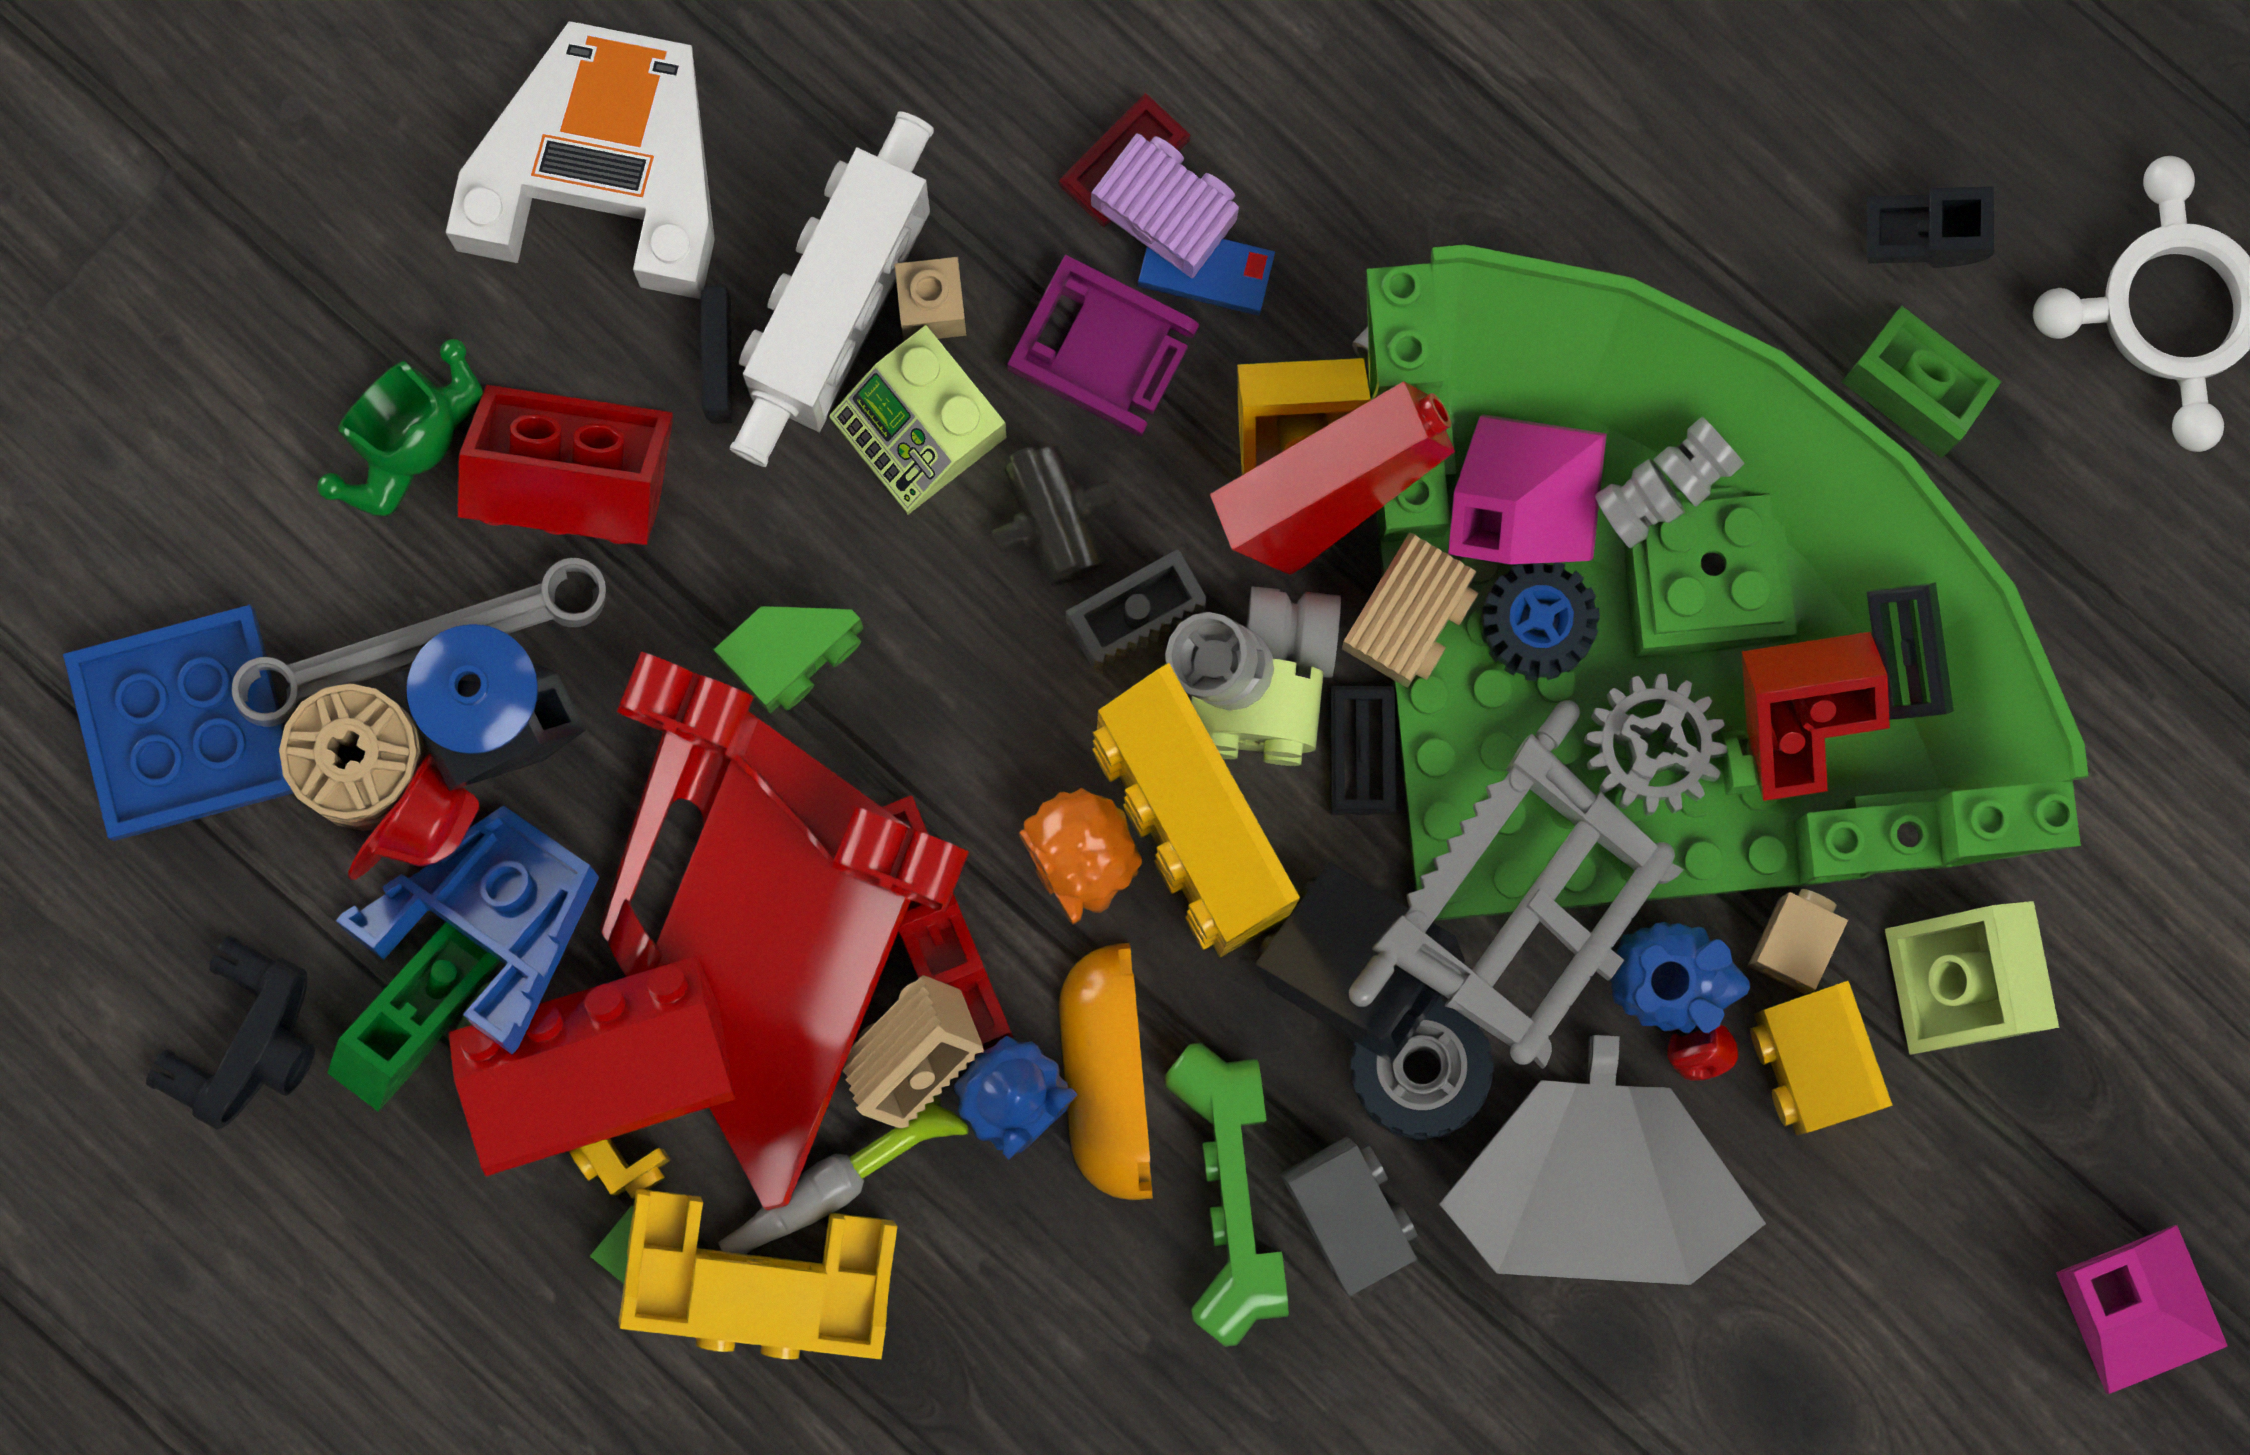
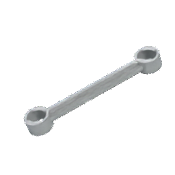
M580 558L563 559L549 568L541 584L289 665L271 657L252 659L242 665L234 676L232 682L233 700L241 715L252 724L263 727L276 726L291 717L297 709L299 701L309 698L323 688L349 683L354 684L412 665L415 657L428 641L439 633L456 626L469 624L485 625L499 629L506 634L549 620H554L566 627L585 626L594 621L603 610L606 599L605 581L599 569L589 561ZM566 572L584 573L597 585L592 590V603L583 613H567L554 604L557 586L565 579H568ZM262 670L279 672L290 683V686L286 689L287 698L284 706L274 713L256 712L245 703L249 701L248 690L251 684L258 678H261L259 671Z

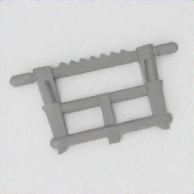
M1571 700L1560 701L1537 731L1536 737L1531 733L1523 741L1506 768L1509 773L1504 780L1486 787L1489 799L1473 804L1476 817L1459 823L1463 835L1448 839L1446 842L1449 853L1433 859L1436 871L1420 877L1423 889L1406 895L1410 907L1404 916L1402 915L1394 921L1374 944L1372 950L1377 952L1378 955L1370 959L1350 987L1349 999L1354 1005L1365 1007L1372 1003L1394 973L1393 967L1397 965L1448 998L1445 1007L1455 1009L1511 1047L1510 1055L1514 1062L1525 1065L1534 1060L1543 1069L1546 1067L1552 1052L1551 1042L1548 1039L1549 1035L1553 1033L1570 1006L1591 979L1590 976L1597 972L1608 981L1616 973L1624 959L1611 950V947L1615 945L1631 922V918H1634L1657 883L1665 884L1678 877L1684 869L1672 863L1675 852L1670 844L1666 842L1655 844L1605 797L1602 790L1595 795L1551 752L1552 749H1556L1578 720L1580 710L1575 702ZM1530 789L1576 826L1471 970L1425 934V932ZM1598 842L1635 871L1590 933L1554 900L1594 844ZM1540 921L1575 956L1535 1013L1529 1018L1497 992L1493 986Z

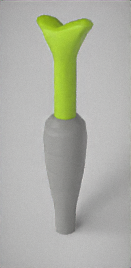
M941 1094L934 1095V1102L925 1104V1110L917 1112V1118L909 1120L908 1127L894 1128L851 1157L843 1154H833L815 1163L800 1175L787 1206L767 1211L762 1207L744 1225L718 1242L723 1252L747 1254L759 1246L817 1222L830 1213L846 1206L858 1196L863 1187V1178L917 1143L935 1137L968 1134L969 1129L966 1121L952 1111L941 1107Z

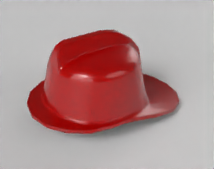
M430 752L416 770L403 796L362 845L349 868L348 878L351 880L358 879L368 872L382 857L424 866L438 863L452 855L462 843L479 810L478 799L463 787L449 791Z

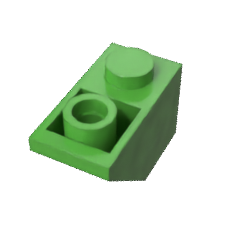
M761 606L722 641L714 651L718 659L771 714L780 705L787 711L798 704L814 687L809 678L826 662H829L832 667H836L846 660L861 644L860 639L856 635L863 629V625L859 616L852 609Z

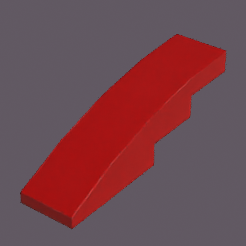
M912 795L882 807L911 829L928 834ZM954 893L946 912H941L911 900L899 932L918 978L925 975L961 990L982 1042L983 1051L995 1046L1005 1036L1013 1038Z

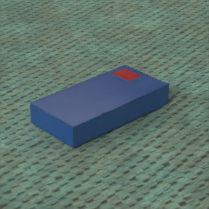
M1222 239L1192 279L1147 246L1138 280V287L1260 316L1275 251Z

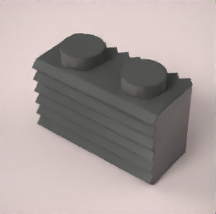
M1177 549L1067 610L1066 623L1093 671L1103 674L1105 665L1114 668L1116 659L1125 661L1127 653L1136 655L1138 647L1147 649L1149 641L1158 643L1160 634L1169 637L1171 628L1176 629L1181 622L1192 615L1203 613L1207 597L1181 552Z

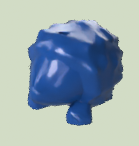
M1667 922L1655 923L1651 928H1640L1634 934L1623 935L1616 954L1623 958L1624 961L1610 979L1614 1003L1621 1006L1626 1014L1636 1015L1642 1026H1657L1663 1031L1679 1029L1684 1033H1690L1696 1026L1705 1033L1716 1029L1724 1018L1723 1009L1748 994L1750 989L1749 980L1733 963L1731 951L1721 939L1710 941L1708 933L1702 927L1691 928L1685 924H1669Z
M1008 1036L1002 1038L995 1046L975 1055V1060L971 1061L966 1073L954 1085V1091L959 1098L958 1113L961 1118L971 1126L974 1135L979 1140L991 1141L997 1150H1003V1154L1008 1160L1017 1153L1021 1154L1069 1108L1068 1105L1078 1095L1072 1088H1068V1083L1059 1076L1058 1063L1046 1057L1038 1045L1032 1041L1018 1042Z

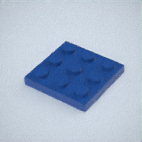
M251 605L63 654L108 839L116 841L294 793L283 777L279 753L284 723L271 727L252 724L241 715L232 696V682L239 668L252 659L267 657L256 611ZM262 670L259 671L261 678H258L251 684L248 690L249 701L245 703L256 712L274 713L280 710L271 671Z

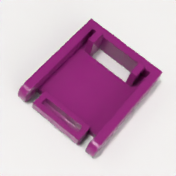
M1065 255L1007 363V369L1009 372L1129 433L1141 437L1148 424L1142 418L1128 412L1130 406L1147 414H1154L1188 349V345L1168 336V333L1172 329L1181 335L1193 338L1199 328V324L1192 318ZM1061 295H1064L1083 306L1055 358V350L1037 341Z

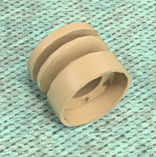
M349 683L323 688L302 701L285 724L279 753L283 777L297 799L337 826L366 831L375 829L403 796L416 770L430 753V750L414 718L399 704L375 688ZM357 743V746L365 752L363 760L360 763L349 761L346 764L338 756L342 745L354 747Z

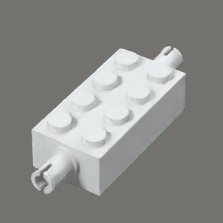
M906 112L897 113L896 121L878 156L857 147L848 164L843 161L837 163L825 188L824 195L831 199L821 219L811 217L798 240L796 252L803 255L793 275L790 276L783 273L771 293L768 308L774 310V313L764 332L762 333L755 329L744 346L739 364L746 367L743 376L754 403L735 441L732 442L730 450L749 462L762 467L767 466L768 458L788 418L820 433L896 281L895 264L905 263L930 213L926 180L913 174L912 171L934 129L914 115Z

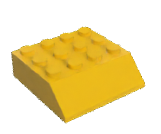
M1168 663L1098 710L1097 730L1093 732L1095 739L1092 741L1094 744L1092 751L1109 782L1119 777L1122 780L1127 795L1124 797L1126 803L1123 804V807L1140 838L1150 833L1158 846L1156 847L1158 853L1155 854L1157 859L1154 860V863L1171 894L1182 889L1189 901V910L1186 911L1188 915L1185 916V919L1202 950L1213 945L1218 956L1222 957L1286 922L1300 897L1170 663Z

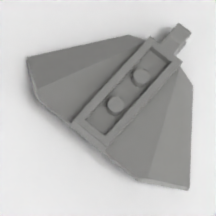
M1593 1035L1588 1037L1587 1084L1540 1080L1439 1203L1440 1207L1496 1274L1691 1285L1766 1223L1671 1088L1615 1086L1620 1036Z

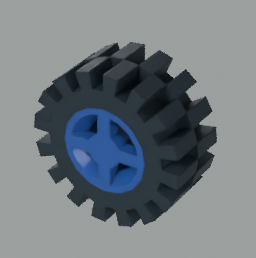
M1554 562L1553 565L1544 563H1531L1522 566V564L1511 567L1506 575H1501L1488 593L1480 620L1483 626L1481 632L1484 644H1488L1490 648L1489 655L1495 663L1499 660L1506 666L1504 670L1513 676L1515 673L1525 675V680L1536 681L1539 677H1546L1547 680L1558 678L1561 673L1566 671L1569 673L1577 667L1579 662L1585 658L1598 633L1597 623L1600 620L1599 608H1596L1594 603L1596 596L1592 587L1587 589L1582 583L1584 579L1582 575L1577 571L1572 574L1564 569L1566 564ZM1534 628V629H1536V630L1544 631V633L1546 634V636L1543 634V632H1537V631H1534V630H1531V629Z

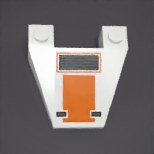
M569 21L459 172L446 234L455 250L518 263L532 198L644 220L633 267L641 288L701 299V290H704L715 238L692 46Z

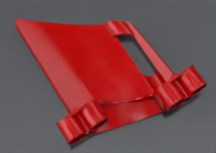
M640 652L616 712L663 733L603 914L600 930L626 977L697 956L719 1004L736 1097L735 1100L709 1108L733 1149L763 1208L767 1211L787 1206L790 1202L910 901L912 900L941 912H946L969 851L934 836L913 830L749 712L748 710L754 696L720 681L693 673L659 657ZM678 799H686L694 803L701 811L703 829L658 941L655 944L640 923L631 902L670 806Z

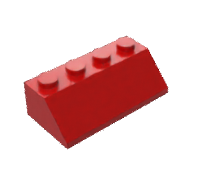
M697 956L539 1004L518 1049L513 1054L506 1051L473 1025L448 1032L455 1085L480 1166L485 1176L736 1099L719 1004Z

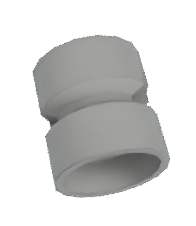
M1252 586L1246 628L1264 639L1272 653L1273 659L1297 663V674L1310 676L1311 667L1323 671V677L1332 678L1339 633L1341 596L1305 592L1298 600V603L1294 604L1291 603L1287 593L1280 592V589Z
M1212 612L1195 614L1181 622L1169 637L1165 652L1166 664L1170 663L1186 693L1214 707L1230 711L1247 708L1260 700L1269 688L1274 672L1272 653L1264 639L1227 616Z

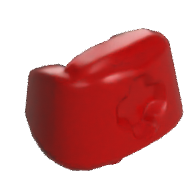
M1720 1025L1709 1033L1699 1030L1685 1036L1673 1034L1668 1044L1667 1057L1681 1077L1686 1080L1699 1081L1719 1076L1734 1067L1738 1060V1047L1728 1028Z

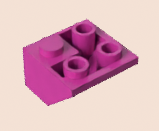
M1481 415L1454 491L1448 554L1504 564L1592 560L1594 558L1599 504L1595 494L1601 491L1607 433L1492 415Z
M2177 1225L2056 1272L2106 1394H2111L2228 1347Z

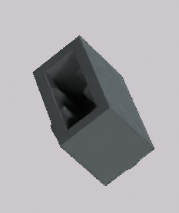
M1345 1137L1279 1173L1336 1282L1348 1297L1417 1260L1409 1244V1241L1418 1237L1417 1232L1402 1205L1398 1202L1390 1207L1379 1185L1387 1181L1388 1178L1370 1146L1360 1150L1351 1139Z

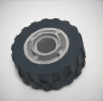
M1442 997L1438 998L1392 1064L1357 1042H1354L1351 1057V1076L1357 1099L1362 1108L1367 1111L1377 1125L1390 1130L1391 1134L1401 1138L1402 1136L1411 1137L1414 1140H1427V1138L1433 1137L1442 1138L1450 1135L1451 1132L1458 1128L1462 1129L1480 1111L1491 1087L1493 1061L1488 1037H1485L1479 1025L1455 1009L1445 1007L1446 1001H1443ZM1417 1051H1426L1433 1054L1441 1066L1438 1077L1428 1084H1416L1410 1081L1403 1071L1404 1061L1410 1054Z

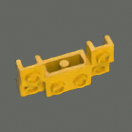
M636 1189L619 1316L620 1329L696 1338L695 1346L712 1351H734L735 1342L761 1345L760 1353L762 1355L779 1359H798L800 1350L881 1360L886 1330L891 1268L897 1233V1225L894 1220L830 1213L823 1262H805L698 1249L697 1241L703 1206L701 1196Z

